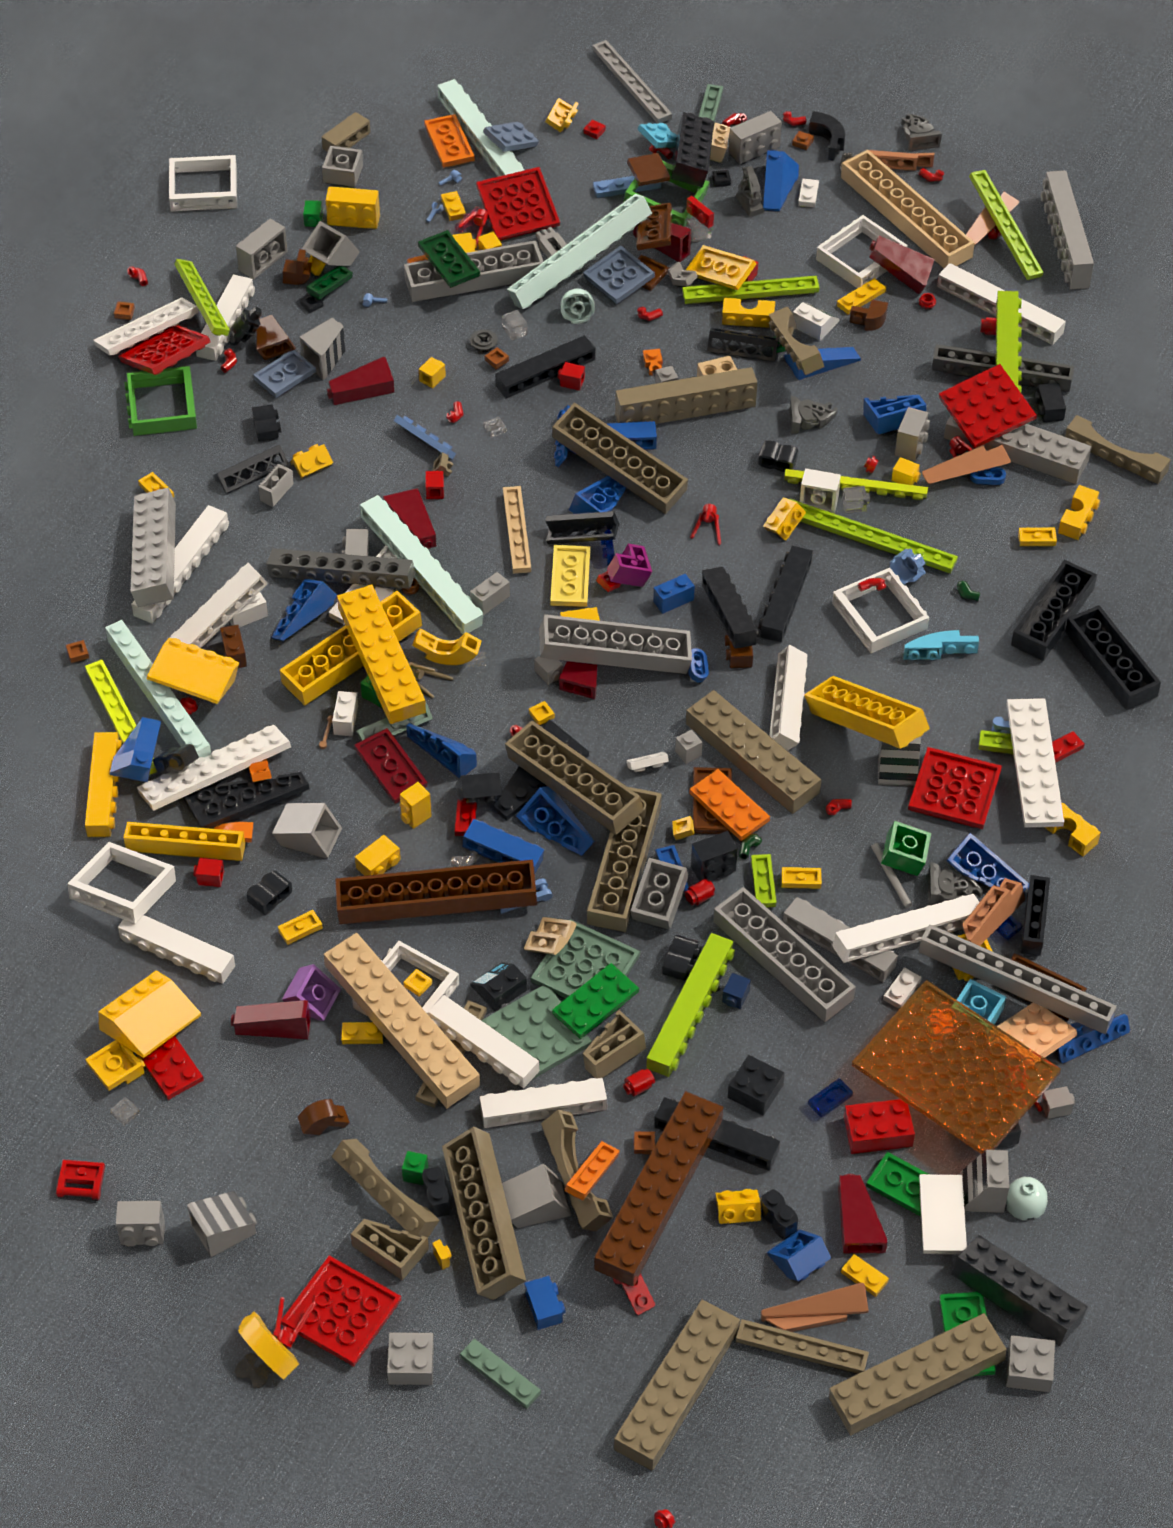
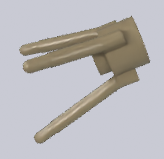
M412 662L409 663L416 680H420L424 673L453 680V677L435 672L433 668L417 665ZM418 683L421 691L430 698H434L433 694Z

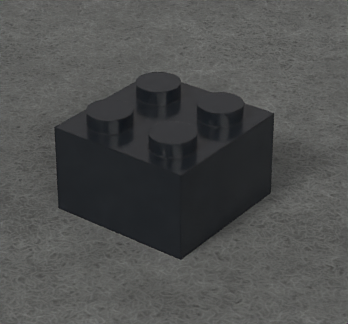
M726 831L692 843L691 868L699 882L703 879L712 882L716 878L724 875L728 876L736 872L738 848L729 832Z
M748 1054L728 1085L727 1098L764 1116L784 1085L785 1072Z

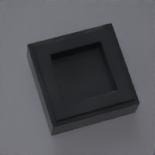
M729 170L712 171L715 187L731 186Z
M311 294L300 299V304L309 313L324 307L323 301Z

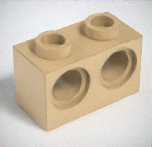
M719 123L714 124L710 160L722 163L727 150L730 133L729 126Z
M731 356L698 363L697 377L737 370Z

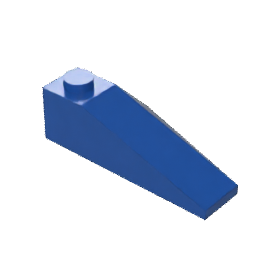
M767 150L763 204L765 211H780L787 199L788 193L791 192L794 183L798 180L799 164L784 151Z
M854 347L818 349L825 367L805 375L802 370H798L790 354L783 356L798 380L861 361Z
M607 476L575 493L569 511L573 514L610 512L627 488L610 476Z
M304 579L292 596L294 600L292 605L287 606L285 610L287 612L286 617L279 621L271 638L284 641L334 604L337 594L323 581Z
M142 717L113 757L110 775L148 782L161 721Z
M410 723L406 725L407 737L460 778L461 775L468 774L477 766V755L473 749Z
M548 786L539 788L516 815L528 829L544 835L549 840L560 843L563 847L581 856L595 842L565 802Z
M971 833L960 842L946 860L961 874L990 887L993 885L1000 887L1005 878L1022 883L1024 891L1029 884Z

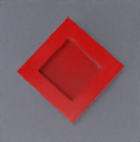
M591 120L584 127L583 134L598 139L606 131V125Z
M608 571L598 575L596 582L607 592L620 587L622 584L611 582Z

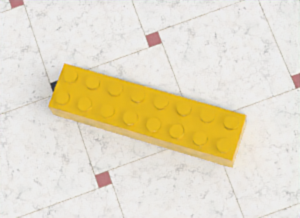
M373 585L337 595L338 610L390 725L426 713L425 698Z
M398 591L381 601V605L398 642L422 626L421 612ZM345 625L279 671L282 684L305 706L364 665Z
M836 676L828 678L804 694L811 714L899 749L906 747L911 741L921 737L924 732L930 729L923 709Z

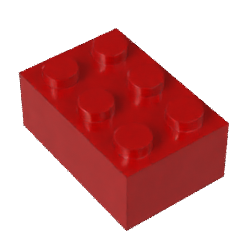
M907 1098L845 1106L844 1123L851 1154L913 1147L915 1132Z

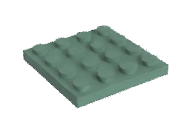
M575 922L577 924L566 945L556 955L546 954L532 975L531 982L540 987L545 985L553 993L567 998L610 963L627 976L640 957V951Z
M545 985L481 1020L539 1061V1072L533 1079L585 1050L592 1043L587 1034L579 1039L552 1014V1009L559 1005L561 1001Z

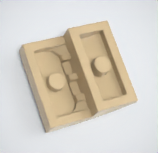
M543 917L537 932H530L524 950L556 955L566 945L577 924L570 920Z

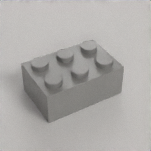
M769 111L731 127L729 154L739 164H742L767 153V150L777 149L780 147L781 120L772 111Z
M269 219L254 232L250 233L243 241L239 242L236 245L239 271L255 279L288 252L285 227Z
M649 858L631 908L632 919L670 930L688 879L687 868Z

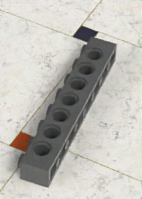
M937 344L935 346L932 364L933 371L973 377L996 366L995 353ZM1022 358L1021 367H1018V371H1022L1021 381H1018V384L1038 387V385L1059 383L1061 391L1070 392L1074 366Z
M272 548L266 564L270 577L409 589L415 575L413 560L275 548Z

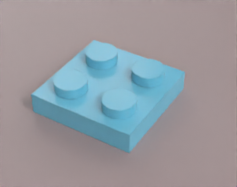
M639 124L637 130L655 148L675 147L677 135L666 124Z

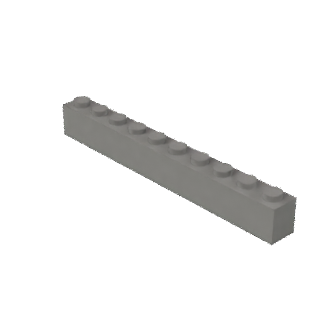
M929 924L921 938L920 953L1103 1034L1107 1033L1114 1019L1116 1005Z

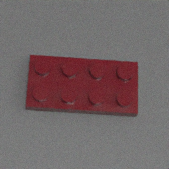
M388 728L354 745L359 756L394 804L400 802V793L415 783L419 782L424 788L428 787V782Z

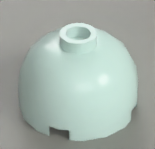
M572 289L564 294L561 300V313L565 319L574 324H581L587 322L592 314H594V301L591 294L586 290Z
M1021 1177L1015 1179L1009 1185L1006 1201L1009 1213L1021 1220H1027V1218L1037 1219L1044 1213L1048 1200L1047 1191L1042 1183L1032 1177Z

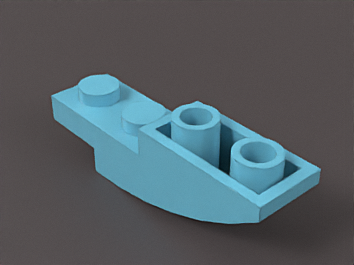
M959 630L928 634L905 644L903 660L941 659V654L977 653L979 636H960Z

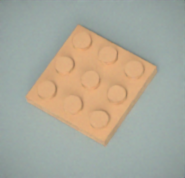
M1031 1003L990 1031V1037L1031 1067L1077 1036V1030L1047 1008L1035 1003Z

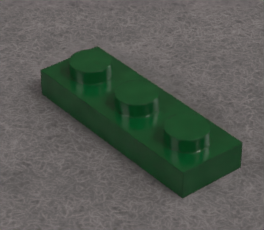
M337 266L308 285L306 292L320 300L350 280L353 272L343 266Z

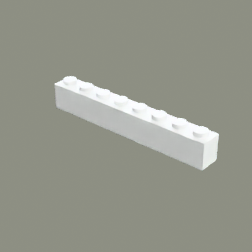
M951 263L938 276L937 287L996 316L997 292L1005 290ZM1022 299V306L1019 309V313H1022L1021 323H1018V327H1022V330L1053 345L1064 333L1066 321Z
M208 505L175 547L174 595L180 591L183 583L190 578L193 570L200 565L202 558L209 553L212 545L217 543L222 532L227 530L229 526L227 512ZM134 600L132 603L133 615L153 624L156 618L161 616L166 605L171 603V600L139 608Z
M974 894L939 904L929 905L921 909L911 910L903 914L893 915L882 920H875L874 922L858 925L846 930H840L835 933L832 946L843 963L919 942L929 924L949 933L963 929L962 924L980 902Z

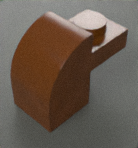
M299 249L297 261L285 259L283 268L284 284L300 285L309 279L312 263L308 262L309 257H306V250Z
M871 300L869 309L852 306L849 322L865 325V331L881 328L887 317L888 302Z
M332 1099L316 1101L307 1106L297 1116L303 1134L321 1135L328 1126L345 1128L350 1123L344 1106L334 1105Z

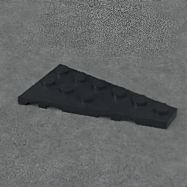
M550 719L544 726L546 731L585 758L589 757V751ZM519 766L502 791V796L493 805V810L508 821L526 805L539 788L546 787L547 785Z
M296 772L256 782L242 780L217 784L213 788L205 789L204 787L184 796L183 799L200 828L212 829L307 791L310 788L302 772Z

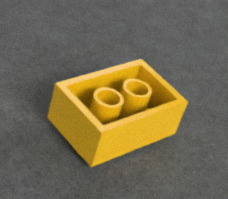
M329 187L326 196L327 224L377 229L380 218L378 190Z

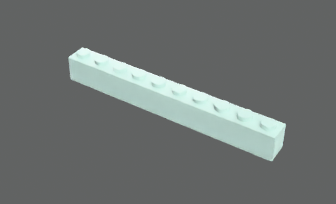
M455 79L437 85L439 100L451 115L456 114L462 130L498 177L524 170L522 164L516 160L513 152H503L483 133L485 127L492 126L491 123L486 121L484 114L480 113L477 105L473 104L470 96L463 91L462 86Z
M634 194L510 286L507 291L514 305L522 309L530 307L535 300L542 298L547 291L557 287L559 282L569 278L575 270L581 269L587 261L594 259L598 253L608 249L609 245L614 241L620 240L626 232L633 230L638 223L645 221L652 214L645 197Z
M377 495L360 504V517L381 541L388 546V549L396 555L397 559L413 560L414 578L461 633H470L481 627L483 620L481 609L473 604L471 598L464 594L460 585L455 583L451 579L450 574L442 569L439 561L434 559L430 555L429 550L421 545L418 537L413 535L409 531L408 526L399 520L397 513L392 512L387 502Z
M120 620L105 627L109 644L179 745H194L199 758L211 755L209 743L172 690L165 685L146 679L153 663L125 623Z

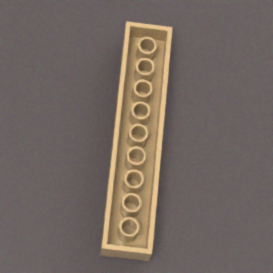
M869 150L842 163L841 178L931 258L935 259L940 266L945 268L949 263L958 266L973 257L975 242Z
M358 933L353 934L324 953L325 967L446 1108H449L480 1086V1074Z

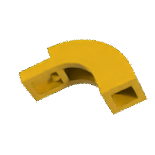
M420 628L415 635L412 646L426 653L425 658L430 661L445 665H461L477 656L482 640L465 632L459 639L447 641L439 639Z
M256 1312L242 1320L238 1331L243 1339L284 1380L299 1365L295 1356L273 1336Z

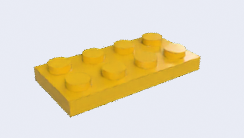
M703 245L686 270L696 271L697 278L739 290L756 266V263L752 259Z

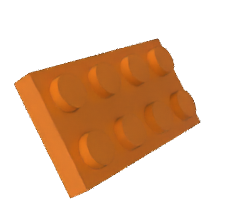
M456 114L424 121V126L443 168L475 161L472 149Z
M719 769L689 789V794L740 841L770 821V816Z

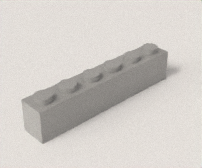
M798 897L786 909L783 916V922L789 928L839 957L832 946L835 933L850 928L841 920L834 919L825 911L817 909L808 901ZM892 950L849 961V963L877 980L884 982L896 967L898 955Z

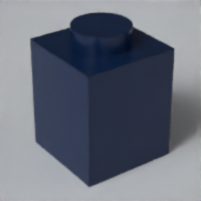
M732 973L723 990L722 1002L729 1007L741 1009L750 991L751 979Z

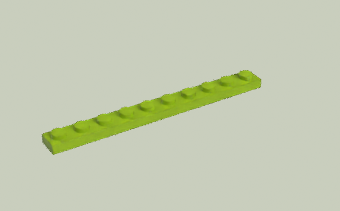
M789 499L797 502L806 511L800 522L895 555L901 553L904 549H912V553L921 554L926 563L925 565L950 574L957 562L958 556Z

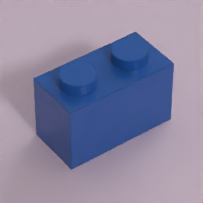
M683 574L654 587L653 602L662 614L693 601L695 586L688 576Z
M550 1276L526 1282L525 1295L538 1330L563 1323V1314L566 1313L562 1301H558V1288L555 1282H551Z

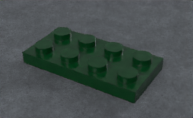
M448 230L418 241L420 250L450 288L480 277V270Z

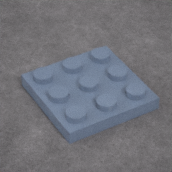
M619 246L585 270L583 277L618 304L653 279L655 272L624 247Z

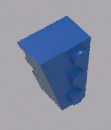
M920 395L897 396V399L887 400L886 397H880V400L869 401V398H864L863 415L877 435L899 429L908 407L926 412V403Z

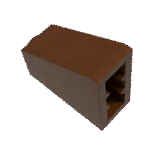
M273 315L259 319L261 324L257 329V351L264 360L296 350V347Z

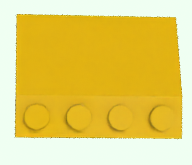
M168 638L163 644L146 679L218 704L235 682L239 662L231 657L217 655L214 651H206L196 645L183 643L179 639Z
M156 970L98 1011L99 1030L144 1058L199 1018L201 1012L170 978Z

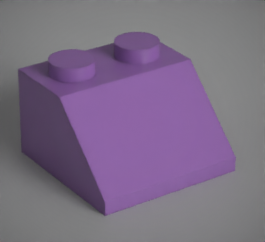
M312 964L298 969L282 1000L284 1002L308 1000L310 1017L324 1021L341 988Z

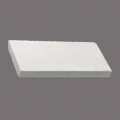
M920 1174L923 1254H961L967 1248L962 1175Z

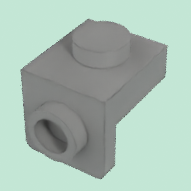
M676 262L668 269L673 285L686 287L691 285L698 277L696 271L683 270L680 262Z

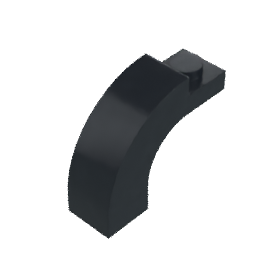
M813 111L809 122V134L822 136L830 142L828 160L834 161L836 154L839 155L840 151H844L845 129L836 118L825 113Z

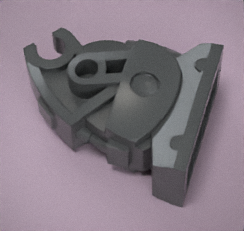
M909 113L906 114V119L902 118L901 124L904 125L905 137L909 141V151L940 147L942 133L934 131V127L929 124L928 119Z
M753 167L742 168L743 179L741 184H738L739 192L736 193V198L748 216L753 217L765 213V210L760 203L762 195Z
M791 396L789 406L791 434L799 433L800 428L807 430L814 426L818 428L825 426L835 417L838 408L835 407L831 410V402L823 405L809 399L800 401L797 397Z
M930 862L928 870V906L971 894H976L979 898L982 896L983 891L972 878L961 873L956 874L953 870H940L938 864Z

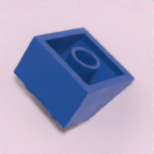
M798 1230L767 1252L768 1256L788 1278L796 1281L806 1279L809 1273L815 1269L822 1268L825 1262L831 1259L821 1236L803 1230Z

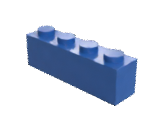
M655 421L607 424L641 448L656 449L657 434Z
M473 819L463 836L462 847L498 863L533 860L535 874L543 861V848L526 842L520 837L505 833L502 829L491 827L483 821Z

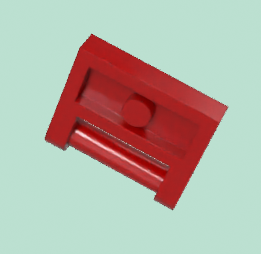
M63 1160L56 1196L92 1197V1200H99L105 1163ZM66 1183L93 1185V1189L65 1186Z

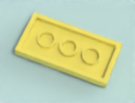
M554 545L550 606L587 607L590 546Z

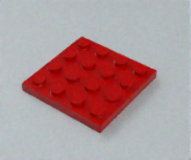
M540 167L476 182L483 206L489 212L488 219L492 230L499 241L541 231L549 227L560 226L558 214Z
M179 325L170 326L163 332L154 335L119 355V359L122 363L157 375L162 373L163 369L176 365L177 361L182 358L190 357L191 353L196 350L204 349L205 345L211 341L207 335Z
M1001 364L939 393L940 400L974 449L1035 420L1037 416Z
M927 747L908 810L984 829L1002 766Z
M329 1255L282 1318L281 1325L295 1330L312 1302H316V1306L298 1335L354 1367L399 1305L402 1296Z

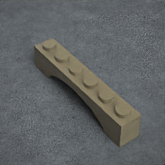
M788 306L769 314L771 320L768 322L770 329L774 331L782 347H785L787 354H790L798 370H802L807 375L825 367L821 354L815 345L808 346L802 344L792 337L797 325L793 313Z
M1078 415L1066 428L1065 437L1090 445L1091 453L1156 484L1160 483L1169 470L1171 459L1157 452L1145 454L1121 448L1098 434L1092 427L1091 421Z
M557 1109L541 1125L566 1187L567 1183L579 1170L575 1150V1135L578 1127L571 1112ZM591 1191L583 1201L569 1194L571 1204L575 1209L582 1229L598 1231L614 1218L607 1200L597 1198Z
M357 1139L342 1140L331 1157L409 1234L418 1237H429L440 1220L427 1207L419 1205L388 1181L372 1162L369 1156L370 1151Z

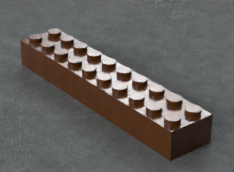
M533 860L335 879L339 925L537 905Z
M687 1091L684 1092L594 1257L595 1271L634 1287L723 1120V1106Z

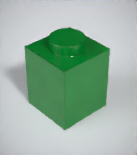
M305 200L303 211L304 226L316 227L320 221L322 222V201Z
M407 1151L402 1166L404 1182L423 1185V1170L429 1168L428 1155Z

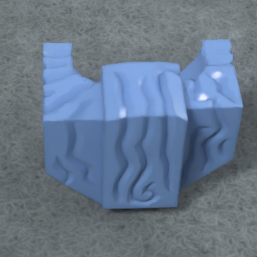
M904 549L890 561L889 568H891L895 575L899 576L903 585L908 582H915L926 573L923 565L926 564L923 557H921V554L912 553V549Z

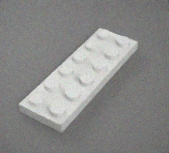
M181 297L93 341L96 347L108 355H116L120 350L133 347L135 343L147 340L151 335L161 333L170 326H176L184 319L192 318L195 314L199 313L196 305Z

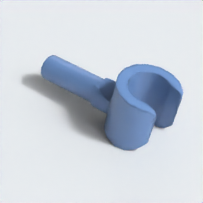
M452 170L448 178L438 183L440 186L452 180L458 183L462 180V177H460L461 173Z
M432 203L433 210L426 219L428 223L436 213L443 211L442 204L438 209H435L438 203Z
M367 293L364 295L362 304L365 307H370L372 302L387 303V298H376Z

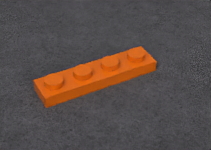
M601 1141L567 1183L564 1191L583 1201L616 1160L620 1150Z

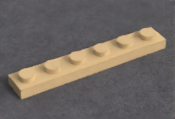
M521 486L503 487L513 574L531 572Z

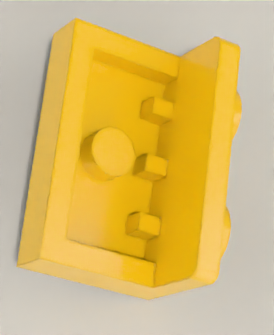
M558 98L545 123L562 132L564 127L568 128L572 120L570 118H574L576 115L578 103L575 102L571 106Z
M318 444L308 448L309 451L305 453L300 451L293 455L290 463L295 465L301 478L333 464L324 444L318 446Z
M783 497L772 514L767 518L763 527L770 532L778 534L783 540H787L806 514V511L797 502Z
M725 1190L715 1193L719 1224L761 1220V1202L758 1190Z

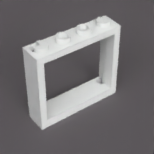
M236 156L169 158V202L171 211L237 208ZM231 170L230 192L175 194V173Z
M864 215L854 220L847 227L842 228L841 231L832 235L824 243H821L816 250L817 261L856 288L874 278L877 279L887 270L874 262L858 273L832 255L833 252L862 232L874 241H876L878 236H882L907 247L905 243Z
M891 568L833 592L832 604L871 654L928 629L929 616L927 612L921 608L918 600L910 594L908 587L902 584L899 576L895 575ZM869 578H882L914 621L876 636L849 601L876 590V586H873L861 592L858 589V583Z
M108 842L67 885L70 899L135 924L176 882L174 866ZM112 860L157 877L134 902L88 885Z
M400 941L392 949L388 950L387 956L382 961L391 971L400 959H403L443 981L422 1007L427 1014L443 995L449 998L459 985V973ZM353 1000V1008L366 1015L365 1012L359 1007V1005Z

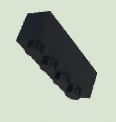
M1030 875L1021 945L1022 954L1041 956L1048 905L1049 877Z

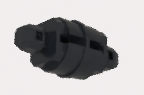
M254 307L251 311L244 310L235 319L230 328L232 333L229 338L230 344L237 345L240 341L247 342L256 333L261 324L259 318L262 315V311L260 308Z

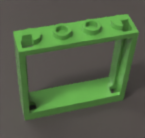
M663 161L670 175L669 182L695 193L694 197L701 202L707 194L709 181L705 180L702 188L671 179L673 165ZM635 178L626 190L623 202L634 194H638L635 193L639 186ZM645 197L648 206L659 205V203ZM672 209V223L681 224V226L685 227L692 215L686 210L681 214Z
M190 366L163 369V372L157 375L146 371L127 373L128 382L124 383L125 390L129 391V393H126L127 404L130 403L127 406L128 416H131V418H128L129 429H133L134 436L197 429ZM185 383L188 415L146 420L137 419L135 388Z

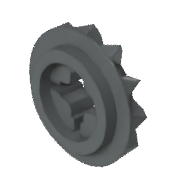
M478 330L470 337L471 346L475 350L479 349L481 352L494 349L498 342L496 334L490 330Z

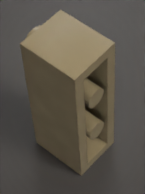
M357 112L353 113L322 136V148L327 152L330 146L351 148L371 133L370 120Z

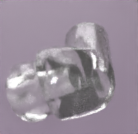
M472 851L467 857L453 856L450 859V865L452 867L471 866L480 856L475 851Z

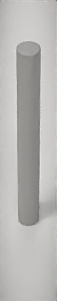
M875 843L871 848L881 864L883 851L879 844ZM881 864L904 907H911L912 903L892 867Z

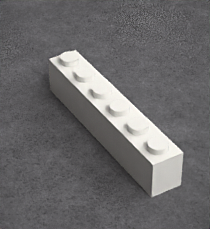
M233 275L216 305L229 329L235 322V319L243 312L244 308H247L250 297L255 293V287L251 278ZM206 323L201 334L209 336L211 342L205 345L204 349L196 350L197 357L216 361L218 356L223 353L225 343L229 342L231 330L228 336H217L211 332Z
M247 563L218 592L214 593L191 618L187 619L170 638H176L183 643L193 644L202 648L220 628L226 625L268 583Z
M788 645L778 653L770 737L787 751L797 746L800 741L799 734L802 724L801 714L803 711L802 704L807 668V654L791 645Z
M145 915L135 924L123 919L118 926L120 938L124 942L137 945L144 951L148 950L155 953L159 958H166L177 966H184L195 974L206 976L213 982L217 981L223 984L235 967L234 955Z
M445 995L428 1011L430 1018L450 1040L459 1042L466 1051L476 1054L480 1061L490 1064L497 1073H503L513 1084L525 1088L538 1074L539 1061Z
M590 1078L586 1081H570L566 1084H550L546 1087H530L519 1091L510 1090L505 1093L486 1094L485 1096H480V1109L484 1128L547 1119L557 1109L571 1112L572 1115L607 1110V1097L603 1078Z

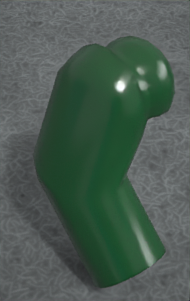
M964 580L957 583V590L962 598L979 601L980 592L971 591L968 583Z
M751 834L743 840L739 857L747 859L750 847L760 845L762 838L757 834Z

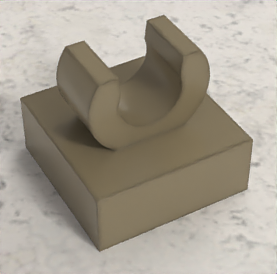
M442 452L434 461L433 471H443L445 476H449L452 473L450 468L453 466V463L448 461L449 455Z

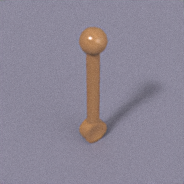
M332 715L327 717L328 724L323 740L319 743L321 749L327 747L326 740L333 720Z

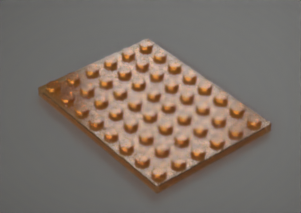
M927 980L852 1061L854 1068L980 1154L985 1150H994L1061 1072L1059 1067Z

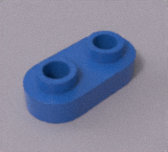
M1000 467L970 473V480L976 484L1000 485L1006 479V471Z
M694 648L691 650L692 662L688 669L689 676L696 682H703L709 674L707 655L701 649Z

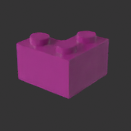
M629 543L622 554H615L607 568L611 582L644 587L652 574L645 547Z

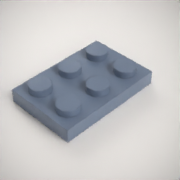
M519 122L488 126L483 130V133L503 152L536 147L539 142Z
M293 350L253 374V378L271 395L277 398L316 373V367Z

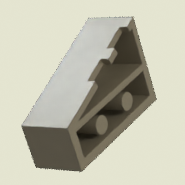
M620 1010L615 1013L616 1017L611 1023L606 1024L602 1034L597 1036L583 1053L585 1069L596 1079L603 1078L646 1049L644 1033Z
M363 1219L351 1233L352 1247L401 1280L408 1275L429 1250L428 1237L411 1235L405 1230H402V1232L394 1230L390 1226Z

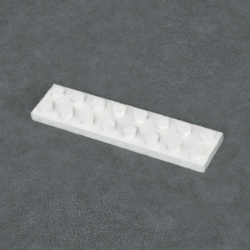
M1007 699V711L1024 827H1062L1064 825V817L1046 700Z
M275 725L267 726L261 731L213 751L211 755L205 758H198L181 771H171L167 774H162L154 780L145 782L143 785L138 786L137 790L154 811L249 767L252 763L260 762L291 748L290 741Z

